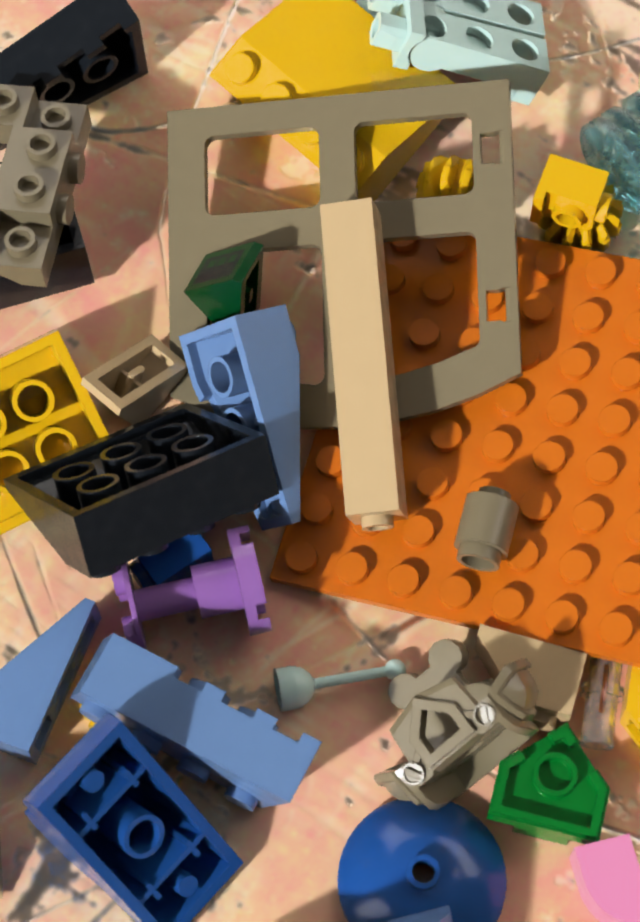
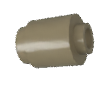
M482 486L479 488V491L470 492L466 495L454 546L458 550L456 559L459 563L475 570L492 572L497 571L501 561L507 559L519 512V506L511 500L509 492L494 486Z

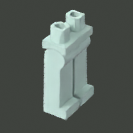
M367 0L368 10L377 12L369 32L370 45L391 50L392 64L395 68L407 70L411 63L415 68L422 71L431 72L443 69L481 81L509 79L511 101L528 106L550 73L546 39H543L545 37L541 3L529 0Z

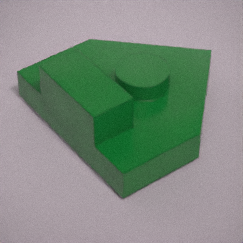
M566 722L549 732L546 737L500 761L487 819L512 825V832L567 845L569 840L582 844L597 842L601 835L610 787L599 770H595L578 744V738Z

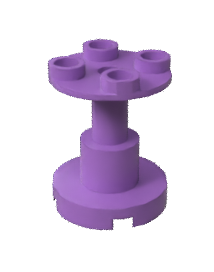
M248 525L226 529L231 556L191 565L192 577L135 590L128 562L121 564V569L112 575L116 596L119 597L120 602L128 601L131 611L130 616L121 617L125 639L148 650L143 621L200 609L202 619L244 610L250 636L272 631L270 617L263 619L258 617V614L266 613L265 603L267 601L253 542L241 543L250 540Z

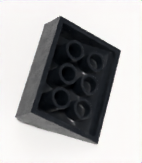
M188 403L179 405L3 479L7 491L62 560L89 578H102L113 575L121 569V564L139 556L159 554L169 547L170 542L186 535L206 533L215 527V522L233 514H246L255 511L261 506L262 501L279 494L265 434Z

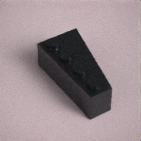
M74 0L0 52V84L35 87L38 100L89 105L148 74L140 21L126 0ZM0 144V151L5 149L7 144Z

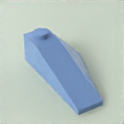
M286 304L234 315L179 336L192 387L199 401L209 400L216 415L261 432L266 436L279 494L262 501L261 506L253 511L262 531L300 522V354L296 343V331L290 321Z

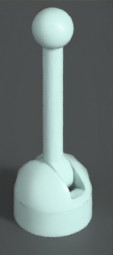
M391 659L382 667L313 678L308 671L301 667L286 666L274 668V684L278 705L281 712L299 709L310 701L315 689L382 677L392 680L395 676L406 673V667L401 660Z

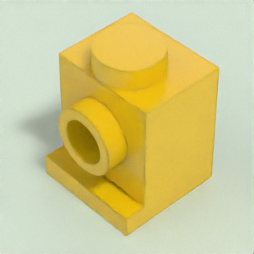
M550 153L533 197L530 221L540 224L542 216L552 218L560 226L570 229L580 227L592 231L595 222L604 224L614 194L605 192L610 172Z

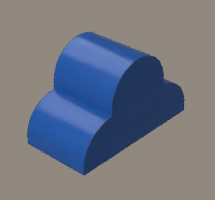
M105 713L23 799V803L27 807L24 812L35 827L70 862L101 887L136 922H191L244 863L123 722L108 713Z

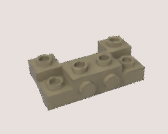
M0 84V144H7L0 167V276L20 285L47 288L64 225H70L73 219V191L75 184H81L84 179L86 166L84 151L92 122L88 105L38 100L35 87Z

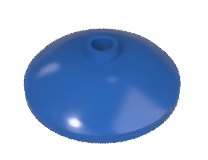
M398 799L382 805L368 814L353 830L343 848L339 862L338 893L342 910L348 922H385L446 905L450 908L453 922H497L506 896V868L503 855L494 836L479 818L453 802L437 810L428 809L425 805L416 806L412 801ZM425 864L432 868L434 877L427 883H421L414 879L412 870L417 865Z

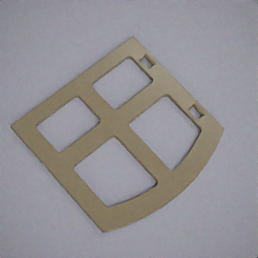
M509 79L167 111L170 350L185 361L179 336L210 325L209 318L184 293L205 255L254 241L264 245L263 252L318 248L322 253L324 379L317 385L300 384V429H338L320 205L358 199L356 135L360 128L373 125L466 117L472 122L474 186L469 193L374 202L381 213L383 242L456 236H472L476 239L479 343L469 350L438 363L395 375L399 422L438 413L471 401L521 377L523 374L511 87ZM308 131L318 133L320 200L317 205L307 208L237 214H209L208 146L211 142L221 139ZM499 135L500 164L482 163V138ZM505 291L506 321H489L488 294ZM187 370L186 374L170 392V397L215 414L209 400L199 401Z

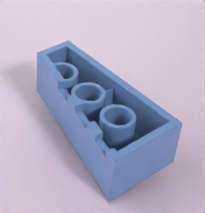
M115 633L102 640L70 698L82 704L79 712L83 716L97 723L105 713L113 715L123 722L149 754L157 756L160 750L179 761L176 769L182 774L203 784L206 783L208 778L227 789L224 794L226 799L245 810L254 811L256 806L265 808L291 802L322 743L321 741L304 732L300 740L297 741L277 731L278 726L276 723L278 719L258 708L256 711L245 707H239L236 710L228 706L230 698L226 695V691L209 682L191 678L188 684L179 680L182 670L178 666Z

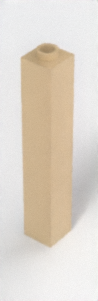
M372 197L321 204L320 216L345 516L355 525H361L363 531H384L394 528V521L408 519L381 213Z

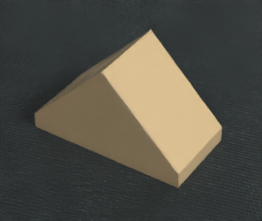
M151 334L83 376L81 385L115 414L134 425L151 417L188 369L184 360Z

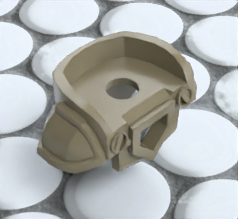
M442 639L435 642L428 653L430 667L421 675L408 672L395 676L389 684L388 695L391 702L399 709H404L390 728V732L408 762L395 765L375 774L374 780L377 785L385 786L398 800L412 801L416 806L425 805L428 809L437 810L471 788L498 766L501 760L514 753L539 731V728L533 722L537 714L535 704L538 689L534 678L528 670L531 664L527 658L505 665L495 681L493 678L470 684L461 672L469 660L466 646L455 639Z

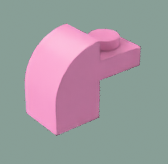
M630 834L574 847L569 860L580 896L590 913L600 922H640V867Z

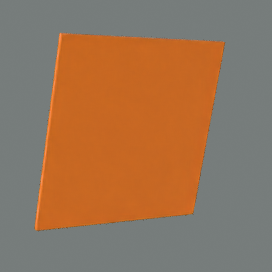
M456 236L383 242L395 375L438 363L475 347L480 340L476 239L472 236ZM517 237L523 375L479 398L438 413L399 422L408 519L394 521V528L389 530L363 531L361 525H355L345 516L338 429H317L300 481V522L286 525L269 578L271 582L479 630L480 624L587 653V656L640 668V259ZM505 291L488 294L489 321H506ZM482 486H494L506 490L510 493L511 500L519 506L508 557L501 561L497 571L492 572L475 570L459 563L456 559L458 550L454 546L466 495L470 492L479 491V488Z

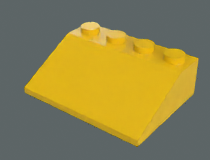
M284 0L242 34L210 73V76L243 104L455 84L439 70L431 72L422 71L415 68L411 63L407 70L393 67L391 50L370 45L369 32L374 17L353 0ZM443 119L373 125L360 128L356 135L358 199L372 197L375 202ZM317 132L279 134L319 168V135Z
M51 330L0 355V535L30 521V518L7 491L4 478L109 435L87 389L81 385L82 378L58 330Z

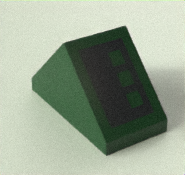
M254 241L205 255L184 293L212 323L234 315L259 310L264 245Z

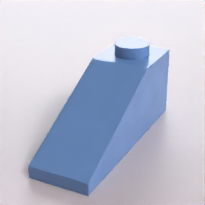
M87 598L83 599L0 669V751L35 765L37 764L101 620V615L95 601Z

